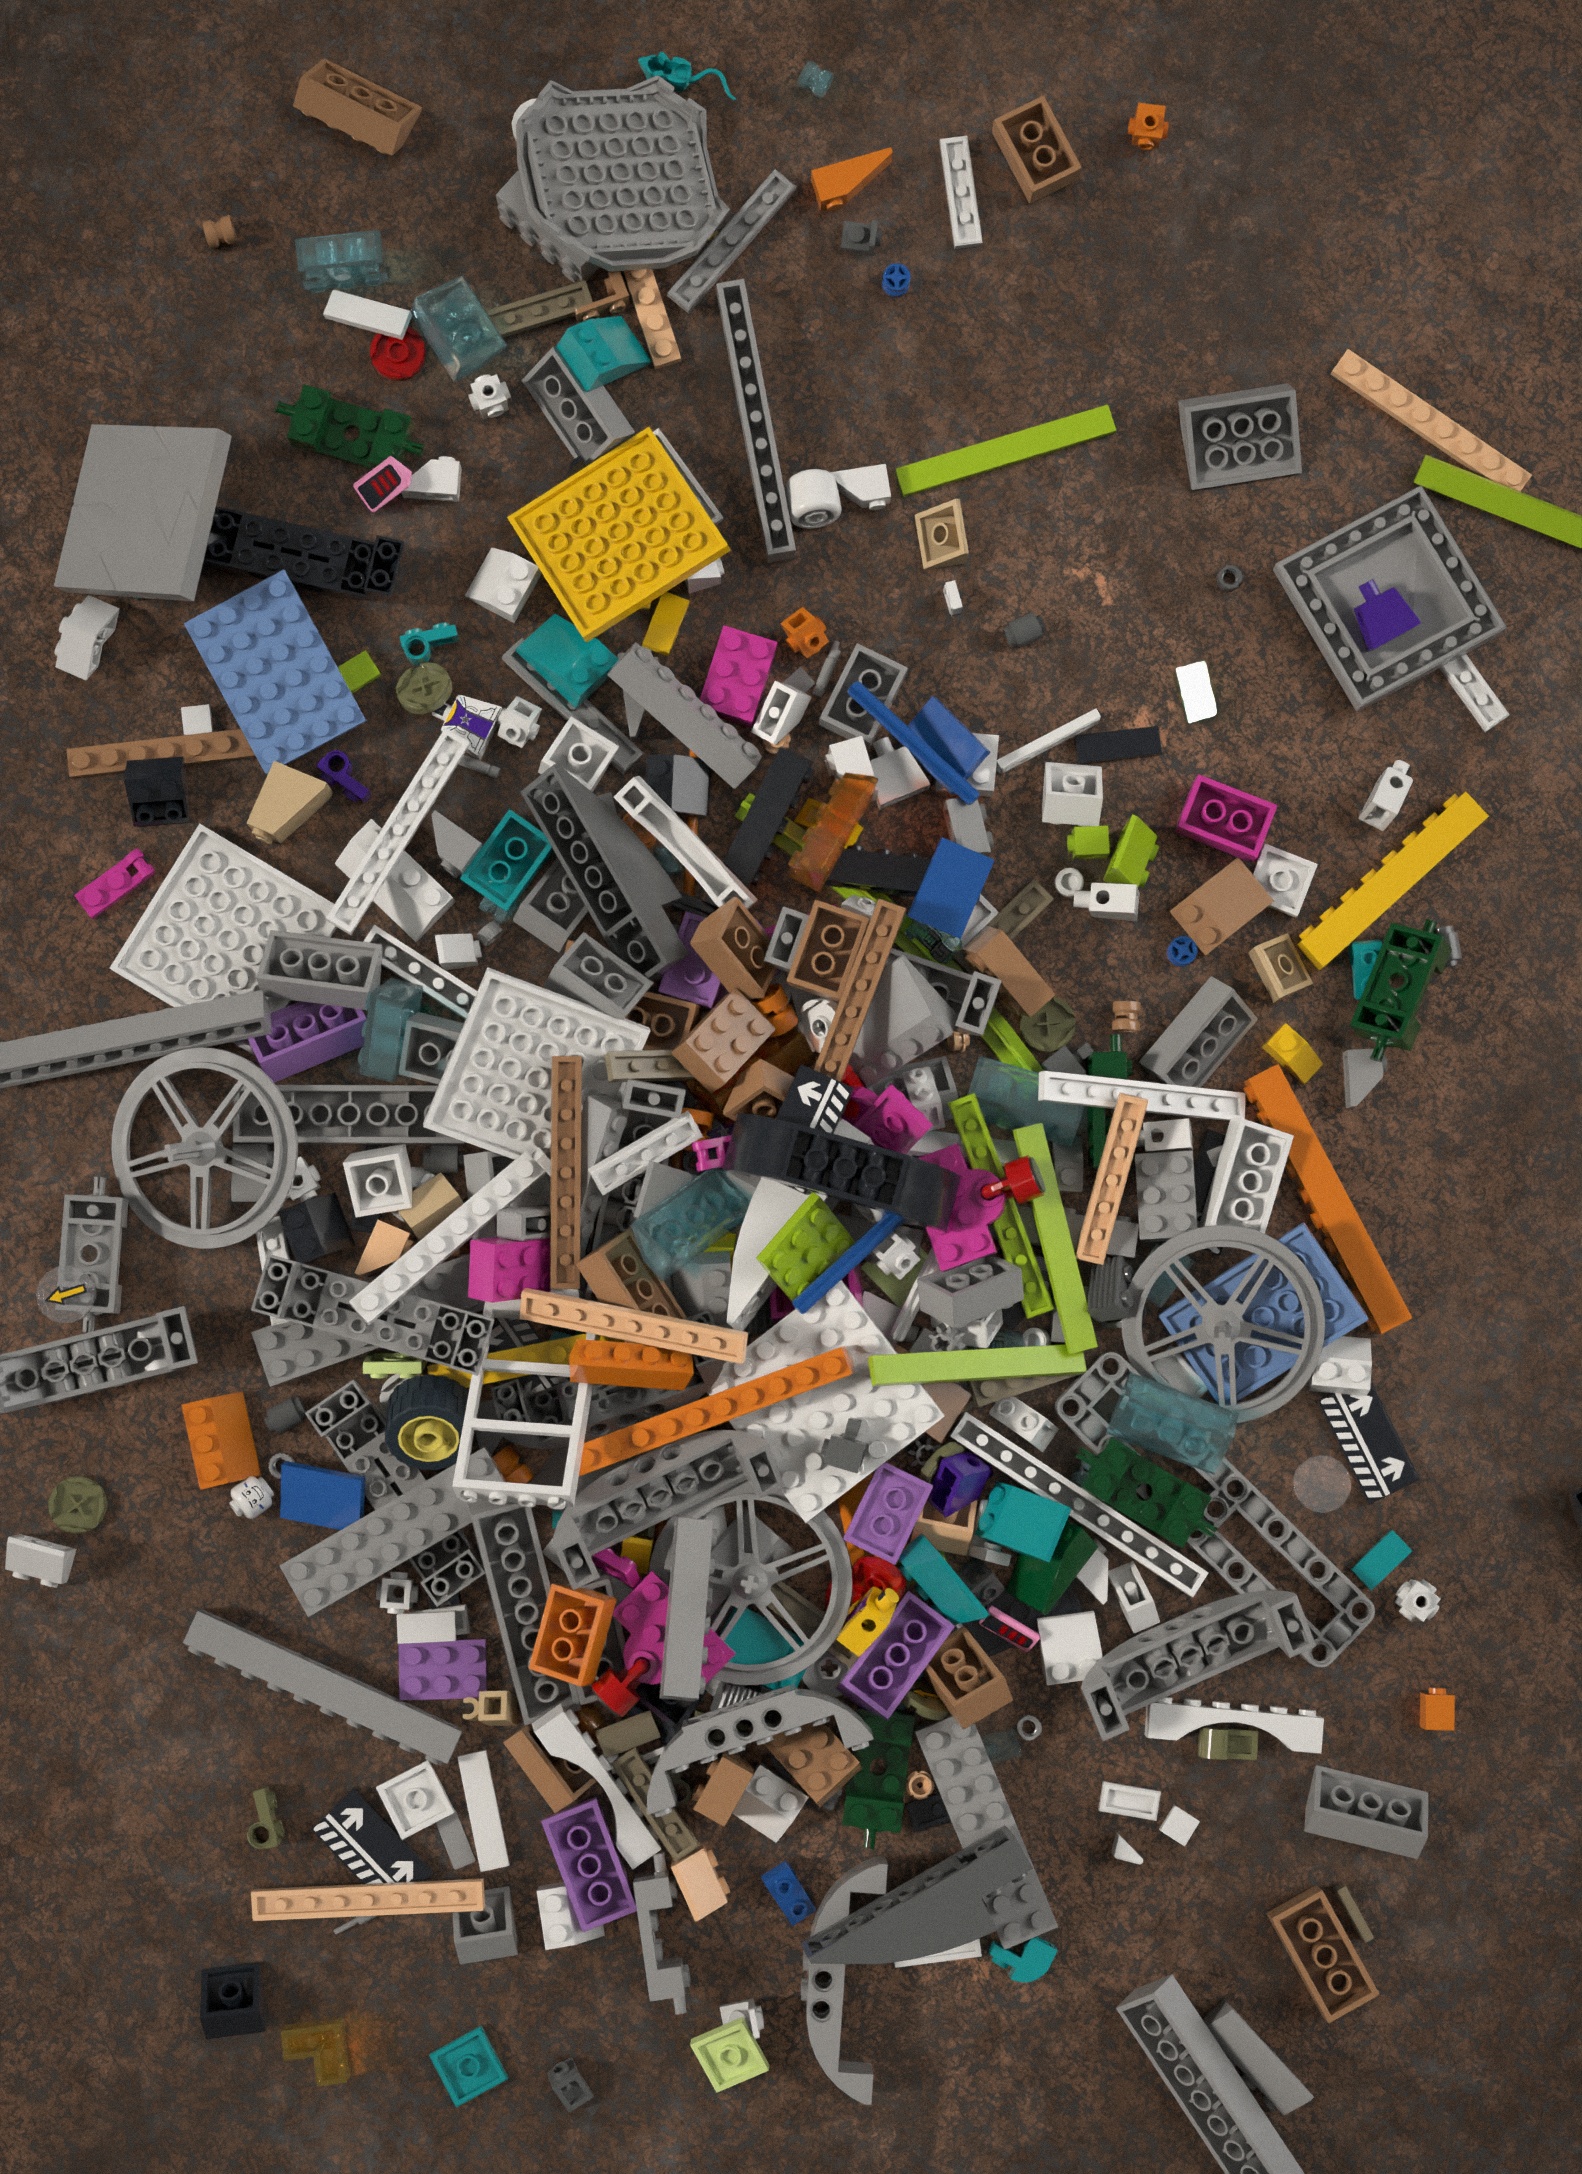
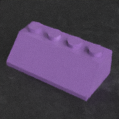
M302 1001L271 1013L272 1034L247 1039L259 1068L274 1083L374 1041L367 1018L362 1009Z
M908 1591L897 1603L887 1628L857 1658L835 1689L859 1707L888 1720L955 1626Z
M598 1795L569 1806L541 1820L582 1932L637 1911L633 1888Z

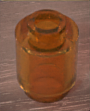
M593 1703L580 1704L581 1710L574 1711L580 1721L577 1727L582 1734L587 1731L595 1744H597L599 1741L595 1731L608 1725Z

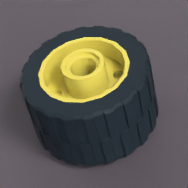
M434 1374L414 1376V1378L406 1379L400 1385H397L393 1393L390 1394L387 1405L385 1443L390 1453L398 1461L420 1470H439L457 1462L469 1395L468 1390L454 1379Z

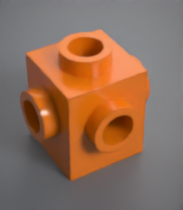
M1138 103L1134 118L1130 117L1128 124V135H1132L1131 145L1138 146L1142 150L1159 148L1161 140L1167 139L1169 122L1164 121L1166 106Z
M801 607L780 623L788 636L785 641L794 653L799 651L806 658L819 652L829 642L824 633L827 628L818 616L814 617L804 607Z

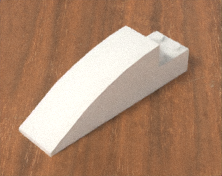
M843 1118L834 1132L836 1135L874 1145L870 1137ZM761 1178L742 1223L733 1257L726 1322L733 1330L744 1331L776 1288V1282L757 1261L756 1257L812 1193L811 1191H807L805 1195L778 1182ZM815 1193L822 1198L831 1211L840 1201L839 1199Z

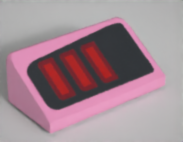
M390 456L355 482L353 487L369 510L374 513L410 485L412 471Z
M988 1605L986 1608L990 1615L979 1620L981 1626L1025 1652L1030 1651L1040 1639L1037 1632L992 1605Z

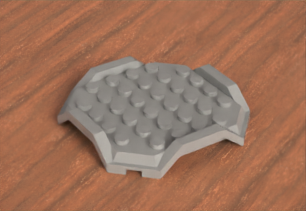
M658 75L627 89L571 91L550 80L539 93L535 102L531 106L529 105L520 116L516 124L517 164L528 213L536 224L586 261L610 272L666 268L695 256L730 210L718 196L707 150L706 110L689 98L686 101L674 92L675 87Z

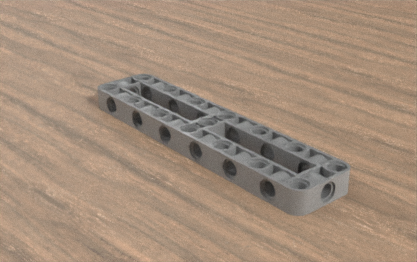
M1108 1352L1097 1357L1086 1369L1087 1371L1081 1374L1055 1402V1412L1059 1419L1096 1455L1099 1453L1107 1437H1112L1137 1452L1092 1408L1109 1389L1115 1390L1151 1429L1158 1432L1169 1443L1168 1446L1210 1483L1211 1489L1206 1494L1212 1497L1210 1502L1216 1500L1220 1504L1221 1510L1217 1516L1211 1517L1206 1507L1203 1520L1218 1529L1235 1510L1238 1511L1275 1551L1281 1553L1316 1591L1324 1595L1334 1605L1333 1608L1335 1610L1333 1612L1335 1615L1321 1629L1316 1628L1306 1619L1315 1644H1322L1325 1648L1324 1656L1321 1659H1314L1312 1656L1313 1648L1299 1654L1305 1661L1316 1667H1326L1331 1664L1374 1618L1375 1608L1371 1600L1122 1356L1117 1353ZM1108 1358L1115 1360L1117 1363V1370L1112 1375L1106 1374L1103 1370V1363ZM1069 1399L1074 1400L1078 1407L1077 1412L1073 1416H1068L1063 1411V1404ZM1149 1399H1154L1158 1403V1411L1154 1415H1148L1144 1410V1404ZM1192 1439L1196 1440L1199 1444V1451L1194 1456H1190L1185 1449L1187 1442ZM1232 1480L1238 1481L1241 1487L1239 1494L1236 1496H1231L1227 1492V1485ZM1142 1483L1136 1488V1494L1142 1500H1147L1150 1497L1145 1490L1146 1483ZM1273 1521L1280 1522L1282 1526L1281 1533L1276 1537L1271 1536L1268 1530L1270 1523ZM1205 1527V1529L1214 1533L1212 1538L1202 1532L1196 1537L1188 1538L1186 1543L1238 1595L1256 1591L1277 1590L1218 1531L1213 1532ZM1319 1561L1323 1565V1572L1319 1577H1313L1310 1573V1567L1314 1562ZM1234 1562H1238L1242 1566V1573L1237 1578H1232L1228 1571L1230 1565ZM1361 1602L1364 1605V1614L1360 1618H1355L1352 1615V1607L1354 1604Z

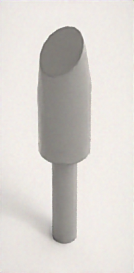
M356 1916L355 1919L334 1929V1933L337 1935L358 1923L362 1925L377 1916Z

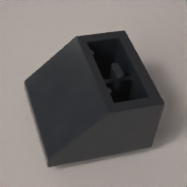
M184 756L129 760L126 762L124 783L134 827L187 823L191 821L189 786Z

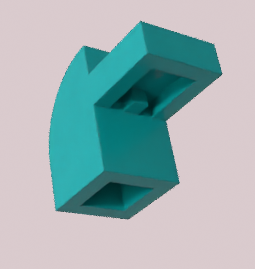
M1038 1936L1025 1941L1019 1953L1010 1948L1004 1950L1002 1944L995 1940L992 1941L988 1949L989 1954L993 1956L992 1962L1005 1969L1009 1965L1012 1966L1008 1975L1011 1980L1017 1982H1031L1043 1976L1049 1969L1058 1951L1055 1945Z

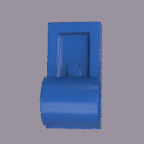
M786 1860L761 1875L764 1884L792 1926L817 1911L814 1903Z

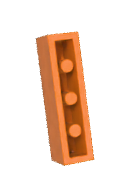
M577 1339L569 1355L570 1382L684 1391L694 1374L692 1354L646 1344Z

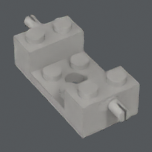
M94 1177L93 1194H65L58 1286L62 1291L85 1283L87 1293L65 1299V1305L56 1304V1310L75 1311L84 1315L82 1332L94 1331L95 1315L98 1316L104 1313L120 1314L122 1285H118L121 1238L122 1228H127L129 1200L105 1195L107 1178ZM92 1245L97 1249L98 1256L93 1262H87L83 1258V1250L87 1246Z
M665 1852L653 1854L655 1871L635 1874L633 1881L650 2001L673 1998L675 2014L687 2013L685 1990L686 1987H690L691 1982L689 1965H683L682 1957L663 1959L662 1940L655 1937V1932L659 1931L657 1909L672 1907L673 1899L678 1898L677 1880L675 1876L670 1877V1869L666 1867Z

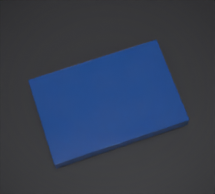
M932 696L908 724V727L966 781L990 753L937 697ZM910 751V753L932 774V776L950 794L955 795V792L951 788H949L938 776H936L924 763H922Z
M941 837L907 916L961 939L994 863V859Z
M289 1461L281 1464L280 1518L342 1530L364 1517V1476Z

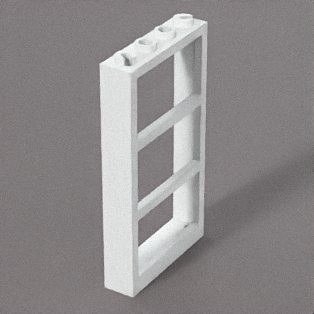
M521 1299L495 1303L485 1301L483 1316L493 1319H519ZM587 1333L586 1340L600 1341L601 1335ZM490 1334L478 1376L472 1374L452 1485L455 1495L460 1500L469 1503L484 1500L496 1505H504L506 1502L518 1503L524 1507H534L536 1505H548V1507L553 1509L574 1507L593 1384L579 1383L572 1426L477 1419L485 1371L570 1377L569 1365L487 1359L491 1339ZM474 1430L570 1437L563 1486L466 1479Z

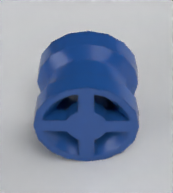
M895 263L885 269L882 287L886 294L895 298L906 294L909 290L911 279L908 268L903 264Z
M1187 936L1175 938L1167 949L1169 961L1178 967L1189 965L1198 953L1196 943Z

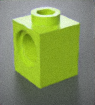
M1108 826L1074 827L1072 835H1067L1068 852H1073V859L1107 858L1110 854Z

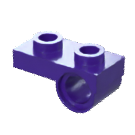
M338 750L331 751L317 764L316 767L321 772L319 777L332 787L337 783L344 788L342 794L356 803L359 799L366 804L372 794L367 788L350 777L352 764L343 752ZM338 759L345 761V766L341 771H331L333 761Z

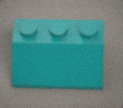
M922 1533L902 1550L898 1559L902 1565L898 1569L908 1581H911L913 1578L917 1581L918 1585L914 1588L925 1601L929 1597L934 1604L930 1607L942 1617L946 1616L953 1625L984 1619L990 1615Z

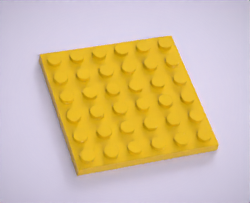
M647 427L507 517L586 643L731 551L650 427Z

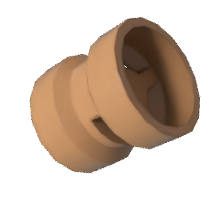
M230 215L221 217L217 223L213 220L202 222L210 249L219 247L220 242H226L227 244L237 243Z
M1134 1001L1113 1002L1112 1011L1115 1013V1020L1112 1022V1031L1140 1032L1138 1014L1141 1012V1003Z

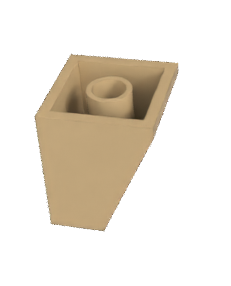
M274 761L249 816L247 825L253 830L252 834L256 836V839L270 845L273 841L281 844L332 798L333 791L326 782Z

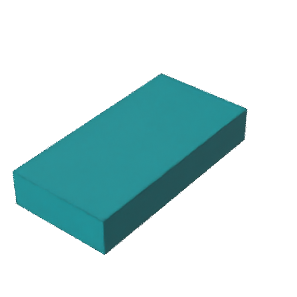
M1390 1530L1350 1570L1372 1591L1412 1550L1393 1530Z

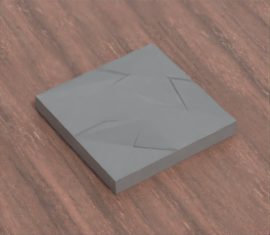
M91 424L54 587L67 593L194 601L232 436L218 428Z
M1422 485L1281 560L1273 568L1279 582L1356 712L1367 708L1498 637L1507 628ZM1374 579L1381 593L1394 587L1419 618L1421 624L1368 652L1354 608L1366 602L1358 587Z

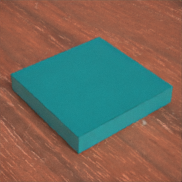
M482 2025L429 2054L456 2108L509 2078Z

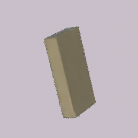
M650 1710L595 1731L606 1758L660 1738L659 1730Z
M1342 1882L1334 1885L1332 1891L1358 1938L1365 1943L1374 1939L1347 1887Z

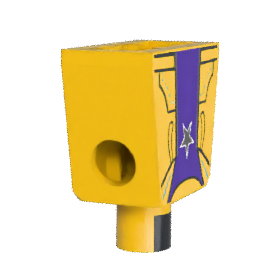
M872 1587L849 1608L847 1617L836 1640L860 1657L889 1625L897 1605L896 1603L899 1601L897 1593L891 1588L881 1591L878 1587Z

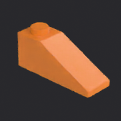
M886 148L811 170V183L820 211L826 209L828 211H836L842 208L843 204H847L892 162V148Z

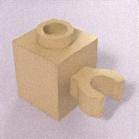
M479 1691V1700L472 1697L463 1699V1703L474 1705V1711L471 1714H463V1718L466 1720L475 1721L478 1719V1721L488 1726L517 1725L518 1700L517 1696L509 1691Z

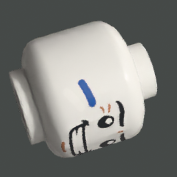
M249 1476L231 1489L233 1500L229 1504L238 1517L244 1514L247 1518L254 1519L271 1507V1497L274 1496V1493L262 1477L257 1479L254 1476Z

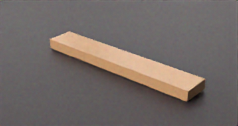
M1119 1092L1076 1248V1259L1101 1265L1104 1264L1148 1105V1099Z

